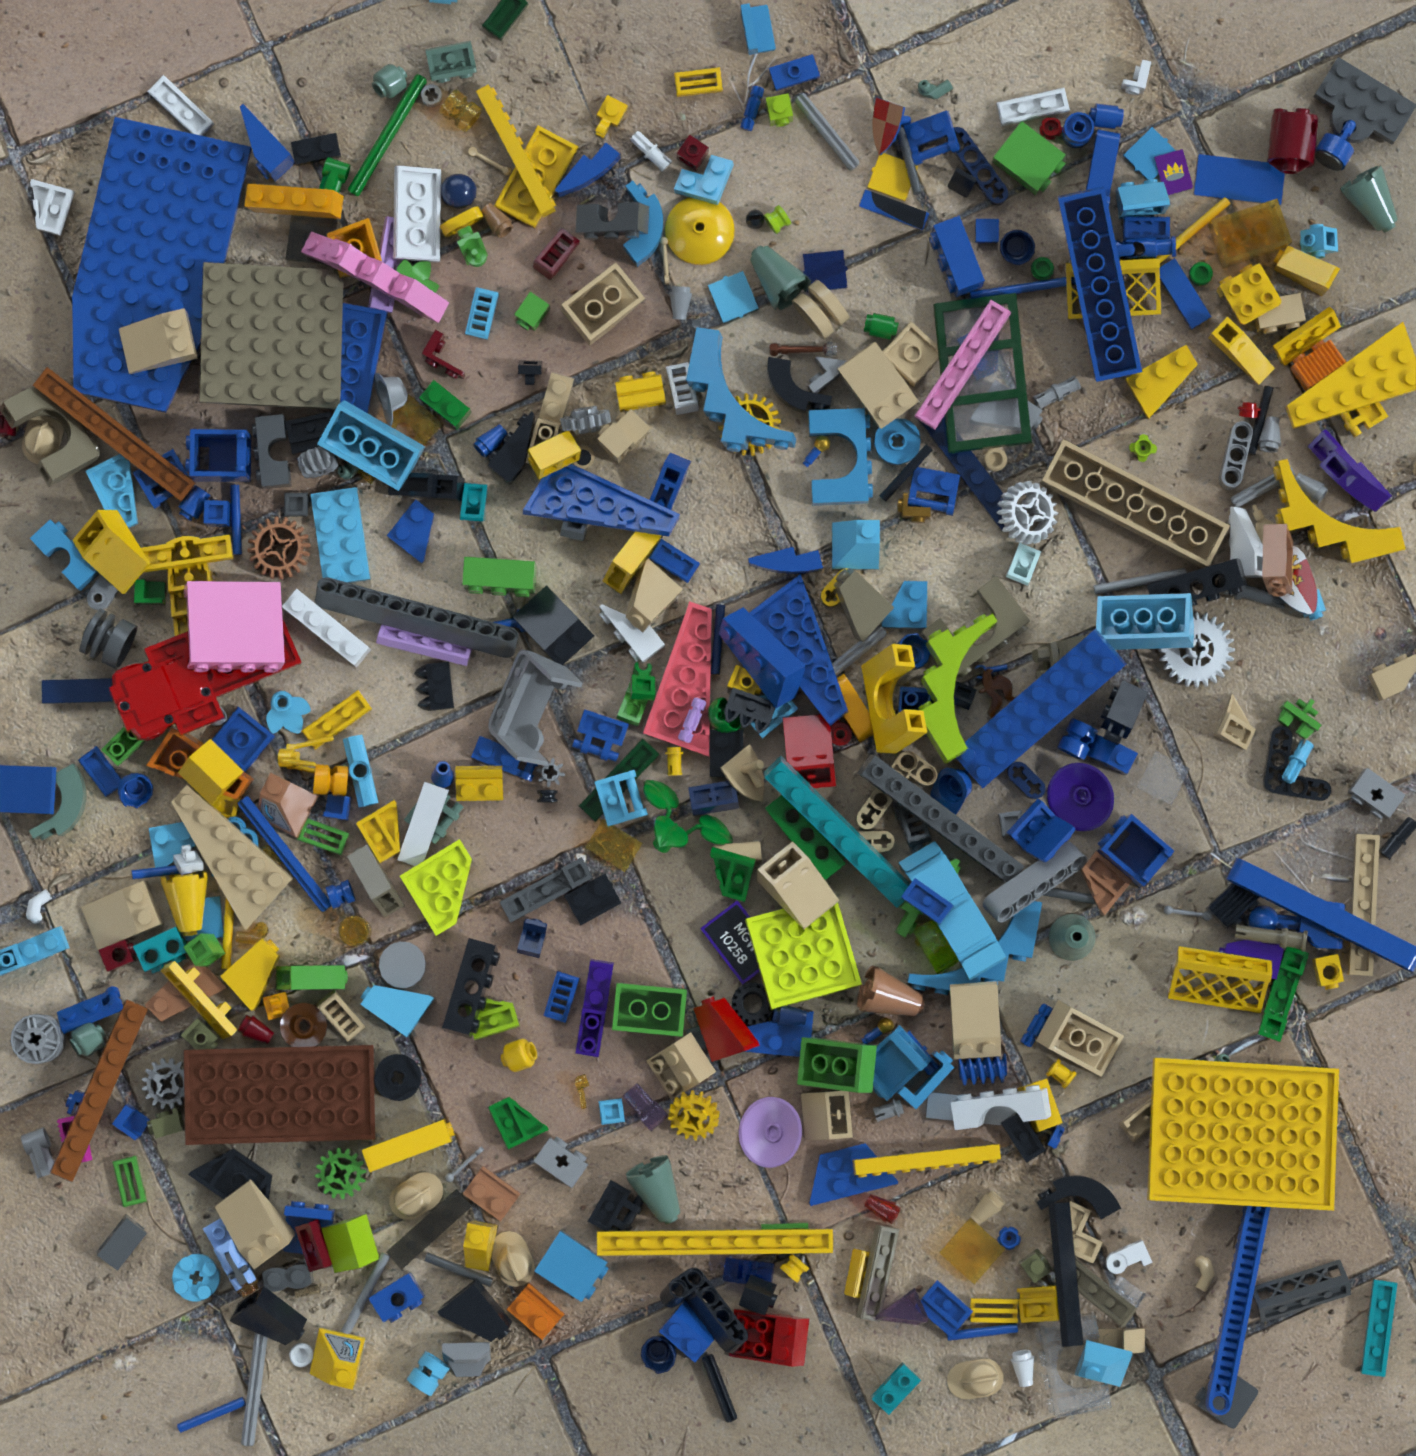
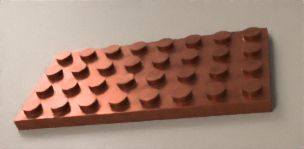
M373 1045L184 1050L185 1145L375 1139Z

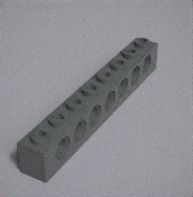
M870 754L857 772V774L1004 883L1017 876L1024 868V865L876 755Z

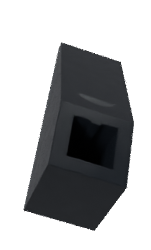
M532 411L529 415L525 413L517 422L519 427L514 433L510 431L502 441L504 443L503 447L499 451L494 450L487 459L490 462L487 465L488 468L509 485L514 482L526 465L527 451L535 420V414Z

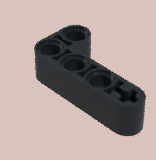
M690 1268L671 1280L661 1291L660 1300L667 1307H676L686 1300L725 1352L734 1353L747 1341L748 1333L745 1327L700 1269Z

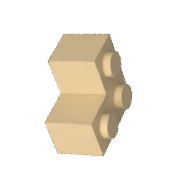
M632 409L628 412L624 410L615 419L616 424L614 422L610 426L606 424L598 432L599 446L618 464L651 432V428Z

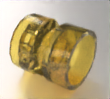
M455 89L444 101L439 109V113L449 121L454 120V125L466 133L479 119L483 109L473 101L468 102L467 96L458 89Z
M360 916L347 917L339 926V936L349 946H362L370 940L372 935L370 923Z

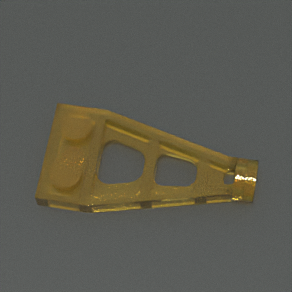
M408 394L405 405L393 412L391 427L396 429L400 422H405L416 432L413 440L425 445L442 427L443 423ZM361 469L357 472L369 484H372L377 479Z

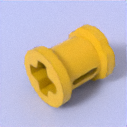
M1057 1058L1045 1075L1053 1077L1065 1089L1077 1073L1070 1071Z

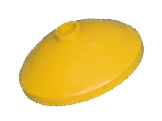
M689 197L675 205L666 220L665 236L668 239L669 248L679 259L689 264L707 265L719 260L728 252L734 239L733 218L721 202L715 205ZM697 224L704 225L702 231H697L695 227Z

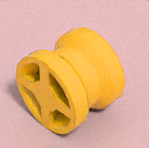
M794 1254L789 1256V1261L786 1264L780 1266V1269L797 1283L800 1280L801 1274L810 1269Z

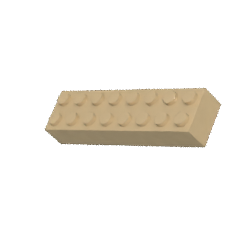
M1064 439L1040 482L1041 485L1201 568L1209 567L1230 525Z

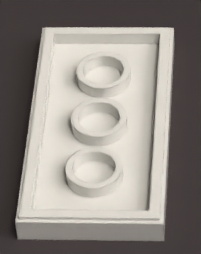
M395 166L393 259L439 262L441 169Z

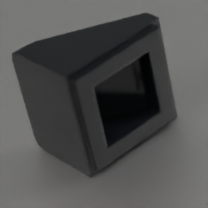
M956 168L948 183V188L967 198L976 183V178Z

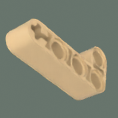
M911 751L902 752L891 766L905 778L909 779L910 777L922 786H930L937 779L936 769ZM903 756H910L913 759L914 764L911 768H904L901 765V758ZM924 769L930 770L933 774V778L929 782H924L920 778V772ZM875 788L856 816V823L859 828L863 830L872 829L893 800ZM876 794H883L886 797L887 802L884 806L879 807L874 803V796ZM870 804L874 810L880 811V814L877 815L874 812L870 818L873 821L872 824L867 823L863 825L861 823L863 819L860 816L862 814L866 816L871 809L867 808V805Z

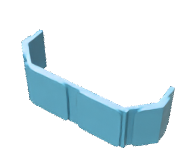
M936 841L898 862L901 870L906 873L911 882L914 878L918 879L954 905L942 924L938 926L960 961L968 980L974 979L1006 959L991 928Z

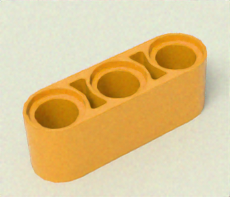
M842 674L837 677L848 709V713L843 718L861 743L874 735L870 713L846 675Z

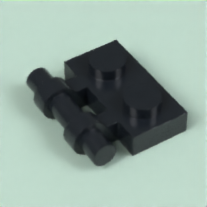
M610 1180L588 1222L604 1231H609L612 1225L619 1228L617 1231H631L633 1228L631 1225L637 1214L640 1215L643 1210L642 1205L644 1201L639 1195L636 1196L634 1202L627 1200L631 1191ZM624 1206L629 1211L624 1220L621 1221L617 1219V1216Z

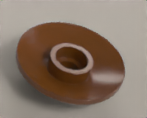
M294 1004L284 1012L281 1018V1035L291 1047L317 1046L326 1035V1018L313 1004ZM302 1021L308 1023L307 1030H302L300 1028V1023Z

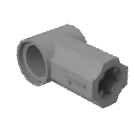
M45 1128L21 1135L22 1145L26 1154L30 1156L37 1178L49 1175L54 1159L50 1151L51 1144Z

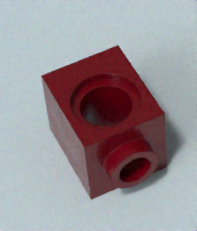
M689 134L677 152V160L696 172L708 155L709 147Z
M127 939L99 949L107 972L136 962L135 956L137 954L133 948V942L129 943ZM118 948H122L125 951V958L120 962L114 957V952Z

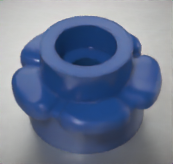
M1014 1227L1002 1228L997 1238L999 1245L1004 1246L1006 1250L1014 1249L1021 1241L1018 1230Z

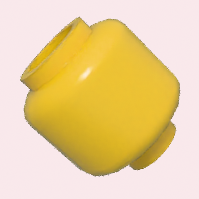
M518 1039L507 1043L503 1047V1054H501L502 1064L512 1072L531 1068L537 1059V1050L534 1044L526 1039Z

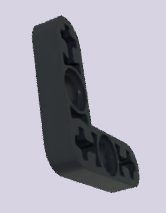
M1285 726L1273 729L1270 734L1264 770V789L1272 794L1314 801L1328 799L1331 794V786L1327 781L1297 776L1296 780L1303 783V791L1301 793H1294L1291 790V784L1282 779V775L1289 763L1292 732ZM1281 730L1287 736V740H1283L1281 747H1286V752L1281 749L1273 750V745L1277 747L1279 744V739L1275 738V734H1279ZM1279 753L1284 757V763L1281 766H1274L1272 764L1271 757L1273 754ZM1269 768L1283 770L1282 774L1277 773L1276 781L1280 782V786H1276L1275 789H1271V784H1268V780L1273 779L1274 772L1269 773ZM1308 782H1311L1310 787L1317 788L1322 784V788L1326 790V793L1318 797L1317 792L1309 791L1310 796H1307Z

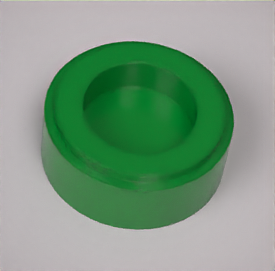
M1205 262L1195 263L1189 271V279L1196 286L1207 285L1213 277L1211 266Z

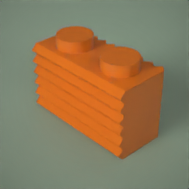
M1322 339L1311 347L1313 352L1307 356L1302 353L1292 360L1294 365L1291 366L1290 370L1305 391L1346 363L1331 340L1325 343Z

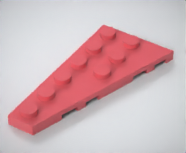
M689 602L643 734L709 757L710 722L708 719V708L710 705L712 609ZM700 698L706 701V707L704 711L701 710L702 716L696 731L692 732L694 736L691 742H683L678 739L681 730H684L682 726L689 709L692 710L693 708L691 706L693 699Z

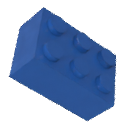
M960 215L933 225L929 241L933 251H938L939 259H937L941 272L945 271L947 274L945 282L949 293H954L955 298H958L971 291L982 289L985 280Z

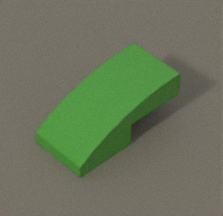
M630 683L616 719L638 727L648 700L631 699Z

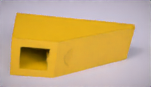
M1228 317L1208 337L1258 385L1275 369L1250 338Z

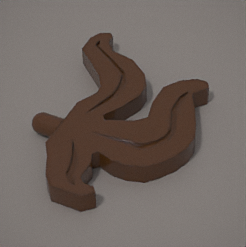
M989 668L983 671L982 685L984 688L980 689L979 693L986 692L992 698L987 713L993 718L1003 701L1002 697L994 692V690L1002 689L1004 698L1009 701H1013L1015 697L1012 696L1011 681L1002 675L992 679L991 672L993 670Z

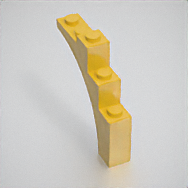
M1288 459L1275 461L1276 466L1273 467V473L1276 481H1280L1279 498L1281 503H1285L1286 506L1277 509L1278 514L1275 515L1276 524H1287L1289 531L1310 526V530L1307 531L1308 538L1311 544L1314 543L1315 547L1342 542L1343 546H1340L1343 560L1346 559L1347 563H1354L1406 549L1401 527L1364 529L1342 523L1321 511L1309 500L1296 482Z

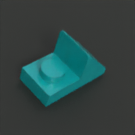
M464 483L460 520L482 522L486 520L488 485Z

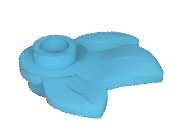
M285 691L276 692L271 698V710L266 716L269 730L275 734L284 726L288 731L300 734L303 728L302 715L311 712L308 702L301 697H292L291 694ZM280 699H285L287 701L285 707H280L278 705Z

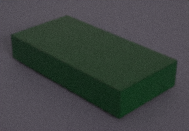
M501 0L482 27L501 41L529 5L528 2L525 0Z

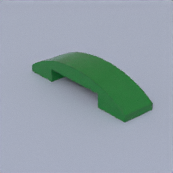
M1292 947L1285 948L1277 980H1273L1257 1035L1281 1042L1287 1024V1016L1300 976L1303 975L1309 953Z

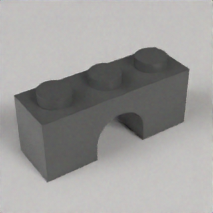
M640 202L618 203V212L612 221L608 220V208L599 204L577 205L575 233L583 235L586 240H598V236H605L604 238L618 239L619 235L635 239L639 238V235L648 234L649 206Z
M283 414L255 417L256 423L252 424L253 438L257 437L258 446L254 447L255 461L259 460L260 469L256 470V479L258 484L261 483L263 489L292 487L290 463L288 461H275L270 456L271 447L276 442L288 441L285 424L286 418Z

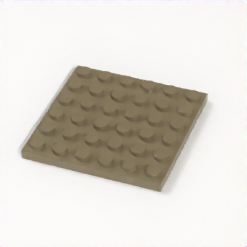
M203 262L199 403L336 410L340 403L343 310V277H339L338 271L333 269Z

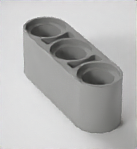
M1245 421L1237 422L1230 429L1219 474V484L1226 490L1235 489L1243 478L1253 435L1251 425ZM1236 428H1243L1247 433L1246 438H1238L1235 434ZM1232 450L1240 452V461L1231 459L1230 452ZM1226 473H1233L1235 475L1236 482L1234 484L1226 482Z

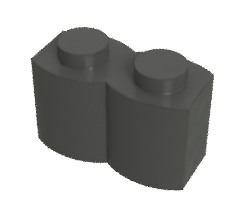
M298 1263L289 1268L275 1266L262 1273L263 1284L271 1292L281 1291L287 1287L300 1289L314 1282L313 1272H309L307 1263Z

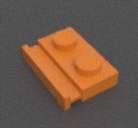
M530 1283L507 1308L512 1315L541 1340L546 1337L565 1314Z

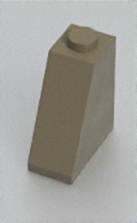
M848 568L841 571L836 577L837 582L834 584V588L854 637L864 642L894 607L859 573Z
M368 845L355 849L352 854L347 856L370 899L384 917L405 906Z

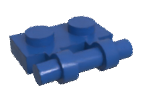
M584 709L577 732L585 734L584 741L574 739L572 747L581 750L580 753L586 755L591 753L600 756L601 760L607 761L609 759L617 762L619 753L611 751L612 744L622 747L629 724ZM592 738L606 741L604 748L591 744Z

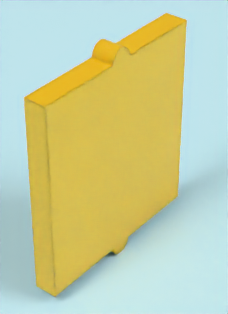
M886 153L879 155L875 167L871 169L873 173L867 188L905 202L911 184L904 160Z

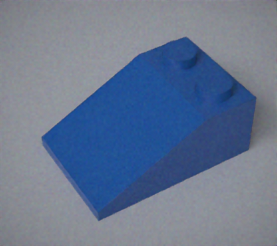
M242 104L240 110L254 157L258 162L256 167L267 180L271 177L276 182L295 162L286 148Z

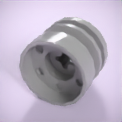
M33 1014L23 1017L16 1023L11 1032L10 1042L14 1053L19 1059L27 1063L40 1064L53 1061L62 1053L66 1044V1034L62 1032L59 1021L50 1015ZM34 1034L41 1035L39 1044L32 1043V1039L35 1038Z

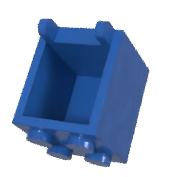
M190 429V435L186 436V449L190 452V459H186L185 469L186 473H189V476L195 482H251L252 436L247 430ZM200 447H209V470H200Z
M1133 814L1123 815L1112 826L1115 828L1113 833L1105 834L1097 843L1100 846L1097 852L1128 876L1137 887L1141 888L1151 880L1161 866L1172 856L1174 850ZM1125 829L1130 834L1114 851L1110 846Z

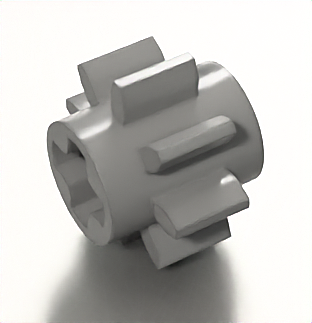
M554 758L551 759V763L547 766H544L542 769H536L538 773H542V777L538 781L546 780L547 787H550L551 782L554 781L557 785H560L558 781L559 776H565L559 770L563 767V764L556 766ZM553 766L557 775H553L552 779H548V775L544 772Z

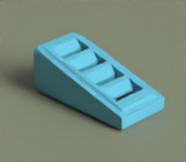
M476 287L465 331L466 335L488 340L499 298L498 292ZM480 296L492 299L491 303L479 300ZM477 306L489 308V312L477 310ZM475 315L486 317L487 322L474 319ZM472 325L483 326L485 331L474 329Z

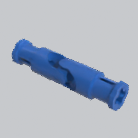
M1172 236L1171 239L1147 237L1125 239L1123 242L1115 240L1119 258L1123 256L1126 259L1156 258L1158 255H1172V257H1176L1175 236ZM1133 242H1139L1144 245L1143 253L1134 255L1135 247Z

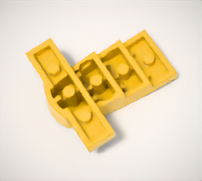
M230 535L202 539L194 536H181L166 542V544L141 548L150 562V565L144 572L168 570V592L170 594L171 617L173 618L175 636L188 631L187 598H184V587L187 581H213L209 563L234 559Z

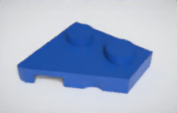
M415 499L387 534V537L423 564L434 513Z

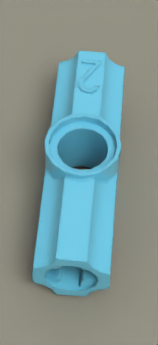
M363 735L343 739L358 807L379 803ZM358 765L366 766L367 773L364 777L359 778L355 775V768Z

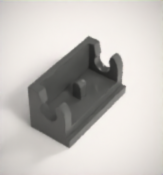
M125 1214L99 1247L97 1256L118 1271L146 1236L145 1228Z

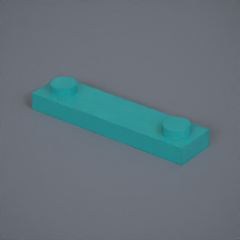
M1377 1279L1372 1281L1361 1374L1386 1376L1397 1282Z

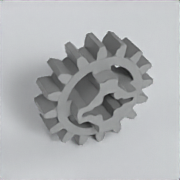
M597 406L573 409L571 415L560 418L562 431L572 430L575 435L598 431V429H601L600 426L611 422L609 410L599 411Z
M162 1058L160 1060L161 1065L153 1062L152 1066L154 1069H146L145 1071L149 1076L142 1078V1081L147 1082V1086H144L142 1090L149 1091L145 1098H153L152 1105L154 1106L160 1102L161 1109H165L167 1104L173 1109L175 1108V1102L183 1105V1062L180 1061L175 1065L174 1058H170L169 1063H166L165 1058ZM163 1068H172L168 1074L163 1075L158 1072ZM179 1075L183 1079V1087L179 1085ZM172 1077L170 1083L173 1085V1087L165 1089V1083L163 1082V1079L166 1080ZM153 1081L157 1084L158 1090L156 1093L153 1089ZM171 1092L178 1095L173 1099H164Z

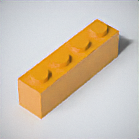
M247 184L244 206L256 213L341 219L344 196L328 189Z

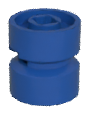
M1076 112L1068 116L1061 133L1064 143L1076 149L1087 145L1094 131L1093 120L1089 115L1082 112Z
M1071 718L1066 728L1068 734L1062 736L1057 748L1084 761L1090 750L1088 744L1094 742L1099 731L1082 721Z

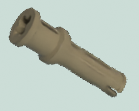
M1237 924L1235 939L1278 944L1282 949L1292 947L1299 948L1305 952L1308 931L1304 930L1303 933L1289 931L1288 928L1279 931Z

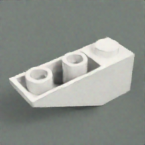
M1230 507V560L1235 558L1241 560L1246 578L1262 577V542L1246 509Z
M603 604L599 606L602 611L599 615L607 625L612 623L616 628V631L613 633L621 643L626 641L631 647L628 652L636 662L640 659L644 663L665 647V644L651 626L642 633L631 624L625 614Z

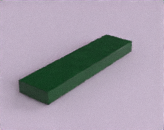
M642 738L605 778L635 770L636 780L660 754ZM626 780L619 782L622 794L628 789ZM595 788L579 807L596 822L604 813Z

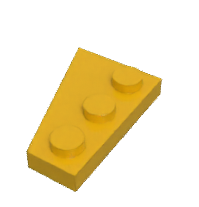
M1184 345L1142 369V372L1133 374L1125 379L1147 419L1157 411L1198 364L1188 346Z

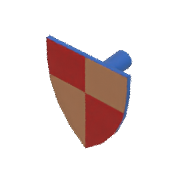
M876 98L872 119L873 137L879 155H882L896 141L901 125L911 123V117L904 116L905 107Z

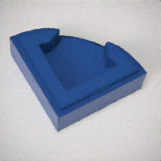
M1061 1125L1055 1126L1046 1142L1048 1146L1054 1149L1057 1148L1060 1138L1065 1131L1064 1127Z

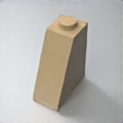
M647 559L637 572L626 618L643 633L676 600L683 589L651 560Z

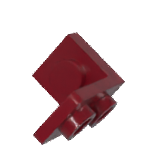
M435 329L422 352V356L426 358L424 362L433 368H437V366L446 370L445 374L455 380L458 377L464 379L466 376L465 372L435 356L436 353L440 354L446 344L443 341L445 339L444 334Z

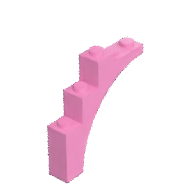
M311 231L301 251L308 257L323 262L370 285L412 309L422 317L437 323L440 322L449 304L448 301L416 279L400 274L384 262L371 258L351 244L338 239L333 240Z

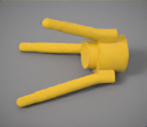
M327 737L298 744H287L286 749H279V767H287V769H296L314 774L315 768L306 766L314 767L316 763L300 760V753L295 751V749L330 742L334 738Z

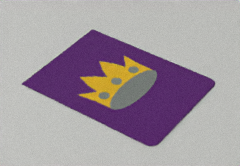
M1183 149L1154 157L1160 180L1164 182L1168 195L1193 188Z

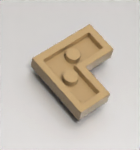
M1069 1200L1075 1256L1094 1263L1103 1242L1082 1233L1091 1210Z

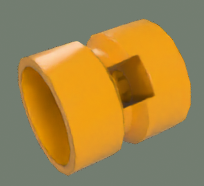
M316 764L313 794L326 795L328 792H331L333 796H346L348 766L335 765L331 769L328 765Z

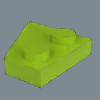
M487 999L484 1011L479 1012L478 1020H480V1026L477 1034L473 1033V1037L475 1040L520 1027L514 1004ZM465 1006L467 1016H469L472 1008Z

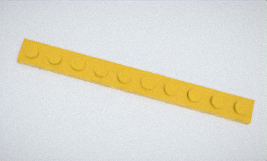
M833 1229L597 1231V1256L833 1253Z

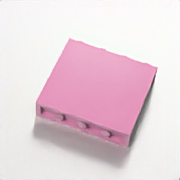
M187 581L184 587V598H187L189 663L187 669H194L195 672H206L208 669H217L218 672H230L232 669H241L242 672H253L255 669H264L265 672L269 673L281 670L285 663L280 582Z

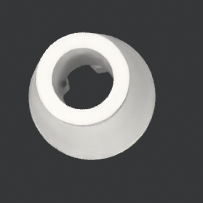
M1019 1350L1013 1352L1011 1362L1018 1378L1019 1386L1027 1387L1033 1385L1034 1356L1031 1355V1351Z

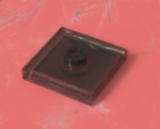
M291 215L285 259L327 265L306 256L301 251L311 231L327 237V233L337 230L338 219Z

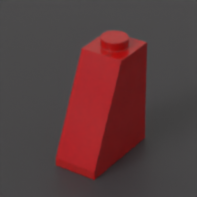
M713 996L702 1000V1006L693 1008L711 1062L760 1046L758 1040L725 998L715 1000Z

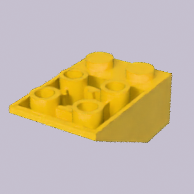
M97 510L72 540L83 559L122 594L128 591L150 565V562L118 510Z

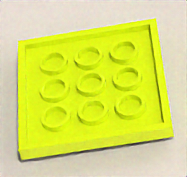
M838 903L805 929L784 909L745 919L771 1010L862 985Z

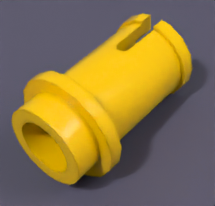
M667 747L665 755H667L668 776L682 775L681 754L683 752L681 747Z

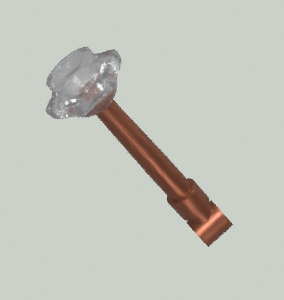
M828 338V341L823 346H778V344L772 343L769 346L771 356H777L779 353L823 352L827 358L832 359L833 356H837V342H832V338Z

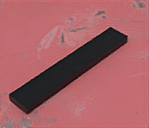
M1070 1202L1048 1204L1062 1347L1080 1346L1084 1344Z

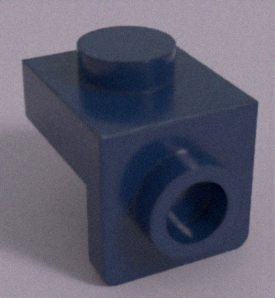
M525 919L517 953L540 958L547 924L539 919Z

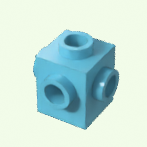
M1323 224L1310 225V229L1300 231L1302 252L1318 259L1325 258V254L1338 252L1336 228L1325 227Z

